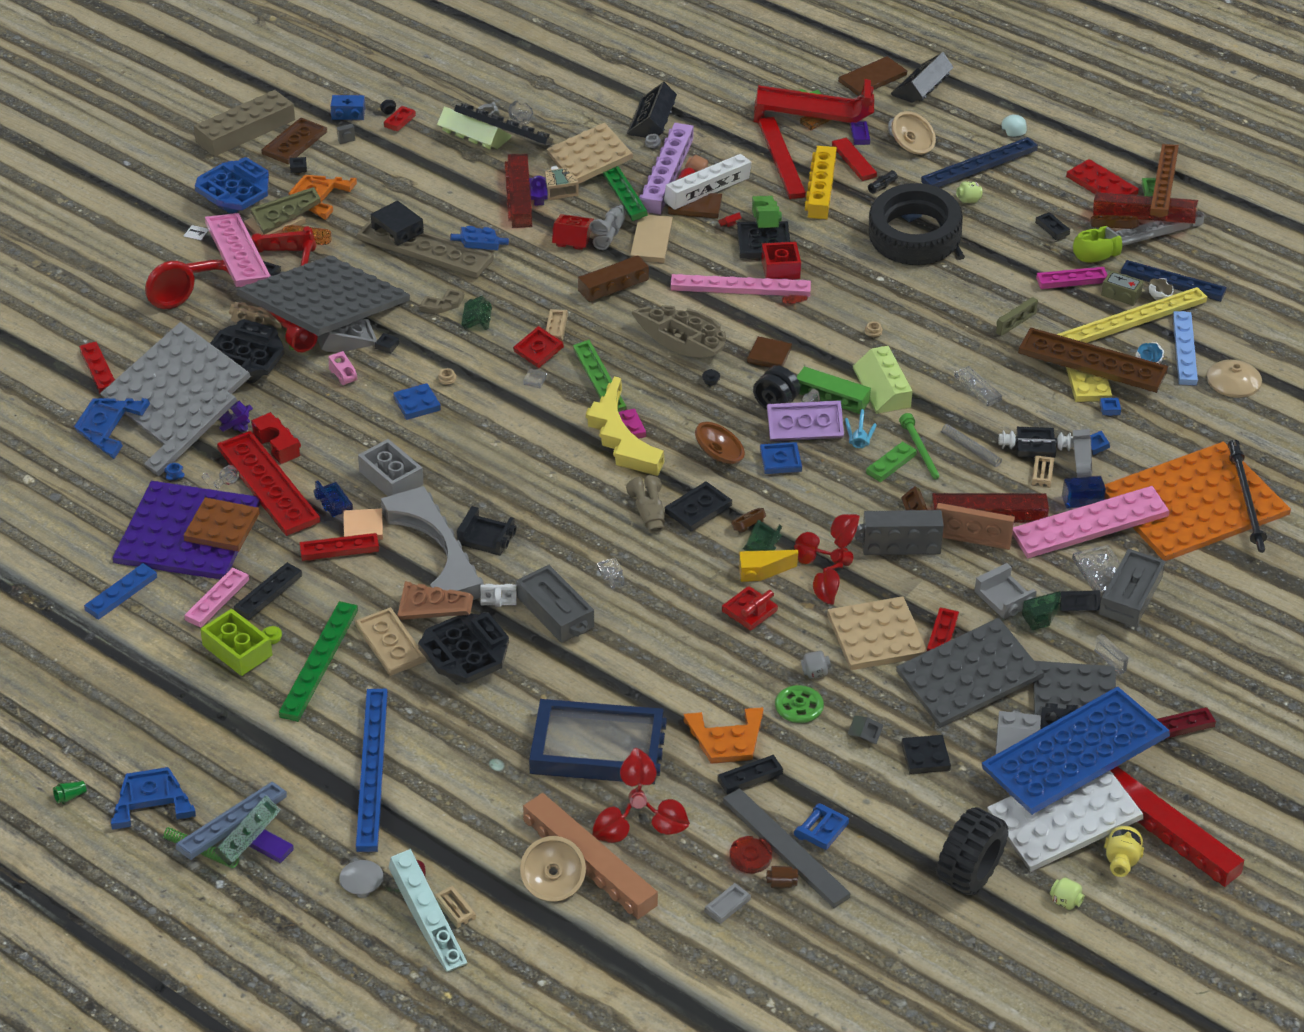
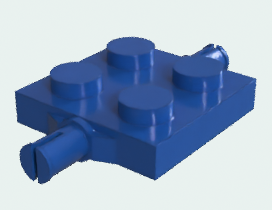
M466 226L461 227L460 234H450V241H460L463 243L464 248L498 250L499 244L508 245L509 243L508 238L497 237L495 230L489 227L481 229Z

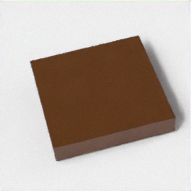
M758 336L747 357V362L765 367H772L774 365L784 366L792 349V343Z

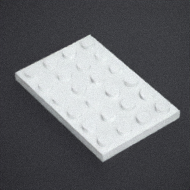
M1111 771L1104 773L1033 815L1012 796L988 806L990 814L1006 822L1009 828L1007 840L1030 872L1110 835L1111 831L1118 826H1129L1143 819V813Z

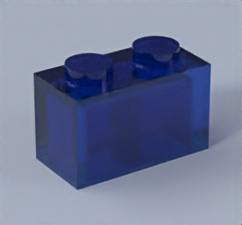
M1101 476L1064 479L1062 498L1065 507L1077 508L1103 501L1106 487Z

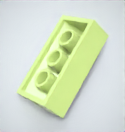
M445 106L437 125L442 127V131L449 134L452 131L455 133V136L461 139L467 137L469 138L468 141L474 144L480 142L482 147L491 150V147L495 149L500 148L512 136L496 126L460 114Z
M889 346L870 349L853 365L861 385L871 388L870 402L876 414L911 408L912 389Z

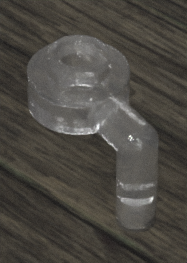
M228 465L220 471L219 479L216 481L208 473L202 474L201 477L211 490H217L223 484L230 485L235 483L239 478V471L233 465Z

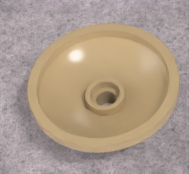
M904 111L895 116L891 125L892 133L897 143L903 149L913 154L923 155L929 153L934 148L936 143L935 132L925 118L910 111Z
M1230 359L1217 362L1209 368L1207 373V381L1211 388L1228 397L1243 398L1251 396L1259 391L1262 384L1260 373L1252 365L1240 360Z
M548 836L535 841L527 848L521 860L520 874L524 886L533 896L543 901L558 902L571 897L579 890L585 878L586 864L582 852L573 842L559 836ZM555 868L558 872L555 875H551L549 870Z

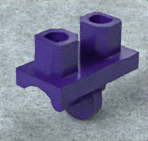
M535 176L529 178L531 200H534L535 206L544 205V200L548 199L546 177Z
M237 401L230 408L233 414L227 411L219 418L222 423L220 426L222 432L233 427V430H239L240 432L248 430L247 424L250 423L248 419L249 412L253 408L250 404L244 406L240 401Z

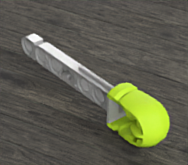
M1191 211L1142 224L1137 228L1123 229L1116 232L1107 226L1100 227L1099 229L1085 230L1075 237L1073 253L1083 262L1093 263L1110 258V256L1120 255L1124 245L1184 230L1191 226L1202 225L1204 223V213Z

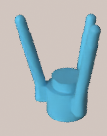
M864 409L860 411L859 429L855 430L853 434L849 420L845 418L849 443L856 448H864L870 444V439L877 426L874 423L868 435L863 430Z

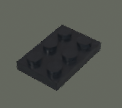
M705 481L665 506V513L691 532L731 507L732 499Z

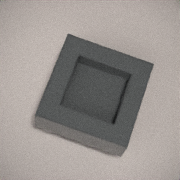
M353 124L337 127L339 144L355 141V128Z

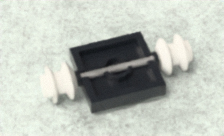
M1017 426L1016 438L1013 431L1010 434H1006L1004 430L1002 434H999L998 444L1002 445V449H1004L1005 445H1009L1010 449H1012L1016 442L1018 457L1043 456L1055 458L1056 446L1060 451L1063 447H1067L1068 451L1074 447L1071 433L1068 436H1063L1061 432L1055 438L1054 428Z

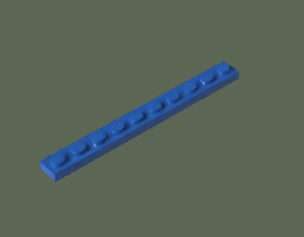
M367 689L356 852H378L388 700L387 689Z

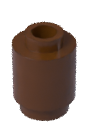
M771 866V870H767L766 883H770L771 888H792V886H797L798 869H792V866Z

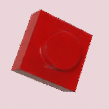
M740 212L718 221L721 227L725 225L731 227L736 225V221L742 218Z

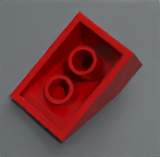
M560 214L554 222L552 243H556L558 247L570 245L574 249L586 248L591 234L589 225L594 218Z

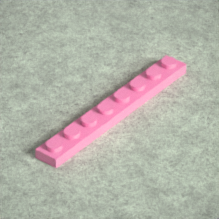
M672 274L671 291L810 297L811 281Z

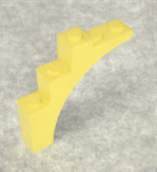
M614 376L612 382L608 383L606 394L601 397L600 403L594 401L591 408L587 409L588 427L600 430L599 437L602 440V446L614 449L613 456L615 457L616 465L658 476L665 463L664 450L652 447L639 440L622 422L618 413L622 381L621 378Z

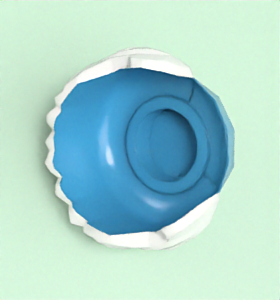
M1156 342L1144 343L1139 346L1136 352V357L1159 364L1164 358V350Z

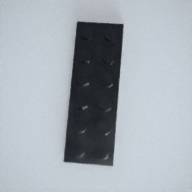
M467 103L455 106V112L536 142L552 145L553 138H550V134L546 132H534L535 128L524 125L520 127V123L516 121H504L505 117L496 114L491 116L488 111L483 109L474 110V106Z

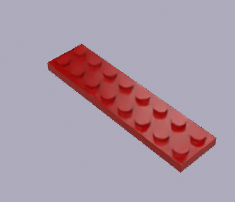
M251 431L217 443L220 453L252 494L257 496L260 504L285 536L320 523V516Z

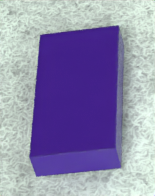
M867 121L850 123L854 145H870Z
M261 827L246 840L247 846L280 864L294 850L293 844Z

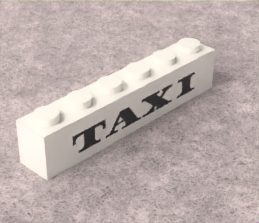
M739 154L666 184L664 202L675 210L710 193L718 192L749 179L752 162L742 154Z

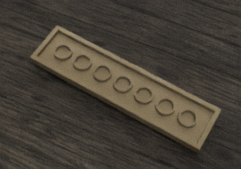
M371 220L357 233L358 240L478 278L494 260L493 253L475 248H464V245L427 232H423L397 246L394 243V236L385 229L380 228L375 231L371 228Z

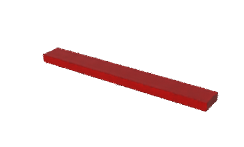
M775 117L758 118V124L789 199L806 197V192Z

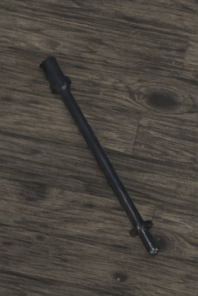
M1231 440L1227 444L1230 451L1229 459L1236 466L1253 531L1249 538L1253 544H1256L1258 552L1263 553L1265 552L1264 541L1267 540V534L1261 531L1242 463L1245 456L1241 451L1239 441L1235 440V446L1233 440Z

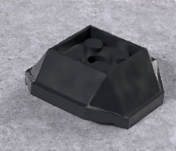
M246 319L238 321L236 325L220 330L210 342L211 345L248 371L251 377L247 382L255 383L263 375H269L285 354L284 346L278 336L276 327Z
M489 612L480 613V615L470 613V615L452 617L427 628L418 642V649L438 674L446 676L456 685L462 682L468 684L502 669L509 645V636Z

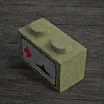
M1110 271L1103 281L1101 296L1134 306L1142 294L1144 281Z

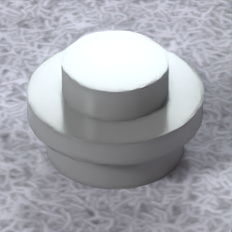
M650 134L646 137L645 145L648 148L654 149L661 144V139L657 134Z

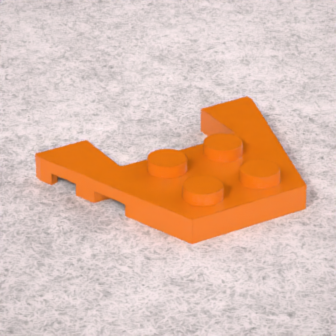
M304 175L288 194L291 195L314 187L322 202L334 188L350 192L357 184V178L342 180V177L326 179V176ZM319 203L309 209V211L326 220L333 212V206Z
M763 707L745 709L747 725L705 728L702 712L686 713L683 720L690 727L692 735L699 741V746L711 764L753 760L764 709Z

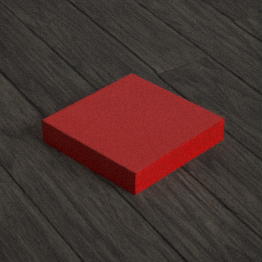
M538 326L517 343L513 349L515 353L537 368H540L564 348V344Z

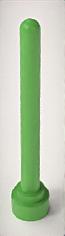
M911 413L903 414L899 418L902 428L909 431L932 478L938 479L939 473L914 427L915 419Z

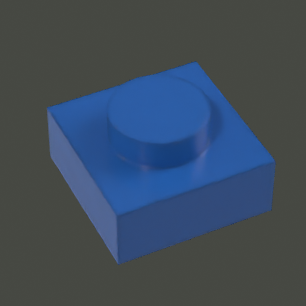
M1100 398L1099 404L1102 415H1121L1119 398Z
M1102 431L1090 435L1093 455L1110 448V443Z

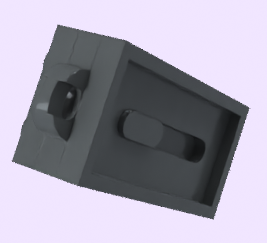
M864 511L863 524L858 525L854 536L858 542H862L863 555L941 554L944 529L942 511Z
M1128 548L1102 596L1099 615L1137 628L1162 580L1166 561Z
M550 565L516 580L517 598L561 643L585 632L587 633L589 629L594 627V609Z

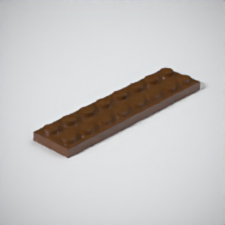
M1032 327L1028 330L1018 351L1019 354L1155 393L1158 392L1168 371V366Z

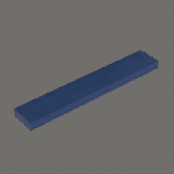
M1126 260L1121 269V274L1150 282L1152 279L1165 278L1167 283L1172 285L1174 289L1183 292L1198 287L1207 298L1220 302L1227 289L1225 286Z

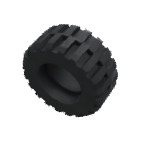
M979 807L966 810V813H963L954 824V828L948 834V838L940 852L939 861L937 862L938 869L936 870L939 880L966 895H973L980 891L994 873V869L1003 855L1009 834L1006 822Z

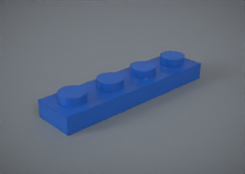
M142 563L84 605L85 611L96 619H101L155 580L157 572Z

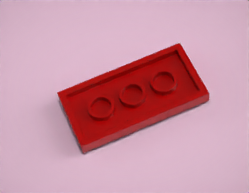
M1090 159L1068 170L1066 174L1067 178L1115 207L1136 196L1139 188Z

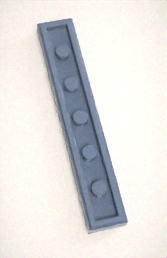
M270 782L176 843V850L190 860L285 799L287 791L274 782Z

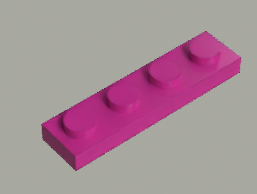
M1104 267L1037 273L1036 279L1040 289L1103 283L1107 277V272Z

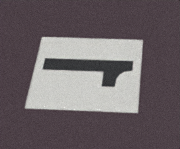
M191 225L184 234V237L201 240L208 232V229Z

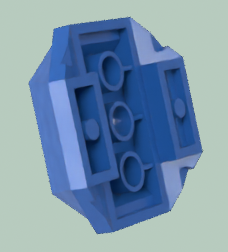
M247 157L241 158L239 161L224 162L198 176L195 183V191L228 214L238 213L268 196L269 171Z

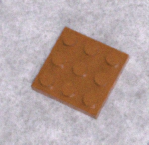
M205 497L183 535L184 541L239 552L260 514L259 508Z

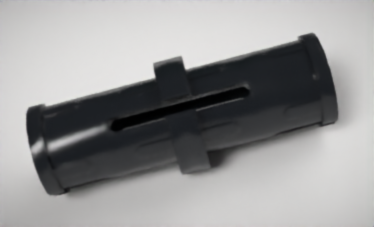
M891 170L884 176H879L876 181L868 185L869 192L874 194L878 190L888 187L891 182L898 178L897 173Z

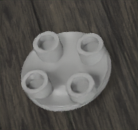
M368 860L351 862L340 873L341 887L349 893L357 894L359 898L368 897L384 880L383 871L380 866Z

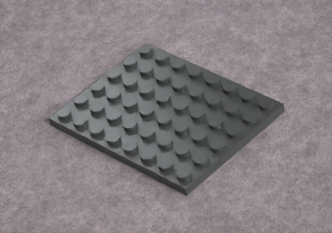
M327 256L323 259L315 260L314 262L281 272L263 280H258L255 283L247 284L237 289L238 296L318 336L405 303L410 299V294L404 292L403 289L396 288L390 285L389 282L377 279L376 276L369 275L363 272L362 269L355 268L347 262H342L335 256Z

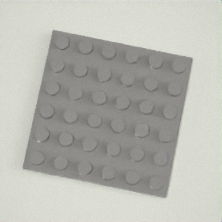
M180 322L100 394L103 398H115L116 401H125L126 398H133L134 401H141L142 398L148 399L150 405L143 416L129 412L124 414L164 445L222 389L232 394L251 376L248 371Z

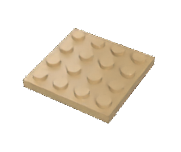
M606 123L598 124L594 128L583 131L581 134L570 137L547 149L548 155L558 167L569 168L579 183L634 159L633 153Z
M903 596L832 608L827 611L828 618L850 670L907 661L927 652V648Z

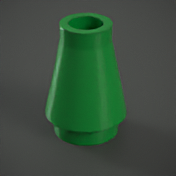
M84 781L58 783L57 786L53 787V795L56 802H62L63 804L87 792Z

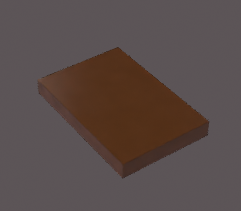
M710 193L675 210L669 206L668 214L718 219L722 194Z

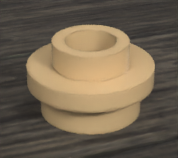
M875 321L869 322L865 327V333L873 338L880 336L883 331L881 324Z
M445 368L440 371L438 380L442 384L450 385L456 381V374L452 369Z

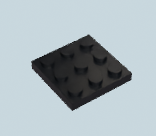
M788 221L779 222V227L758 228L756 222H737L740 259L761 258L763 243L790 242Z

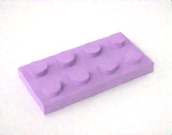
M841 401L767 404L770 441L844 437Z

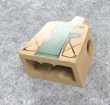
M553 166L545 172L547 200L579 196V182L569 168L559 169L557 166Z

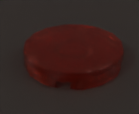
M753 836L740 837L731 845L729 859L731 864L741 872L759 873L767 869L771 864L772 848L762 838L757 839L753 838Z

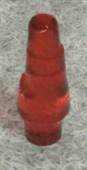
M788 295L782 297V302L794 304L806 301L808 297Z

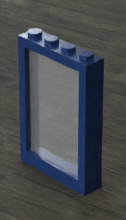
M540 699L529 758L530 774L623 782L620 776L621 765L636 747L651 758L656 768V776H660L661 764L658 763V760L662 761L663 748H660V745H664L665 733L662 730H666L667 717H663V709Z

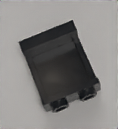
M398 200L370 214L371 228L375 231L380 228L385 229L394 236V243L397 246L424 232L423 219Z
M471 506L457 529V540L460 541L461 546L500 556L503 550L508 548L510 538L516 534L515 518L510 517L507 523L479 516L478 507Z

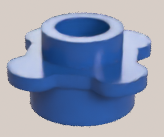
M179 463L167 465L164 469L165 473H167L166 479L177 480L185 476L182 472L183 466Z

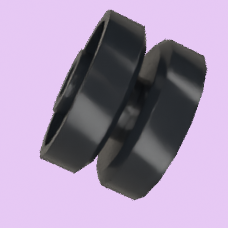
M774 365L755 382L753 393L757 402L767 410V404L793 402L800 393V384L797 377L789 369Z

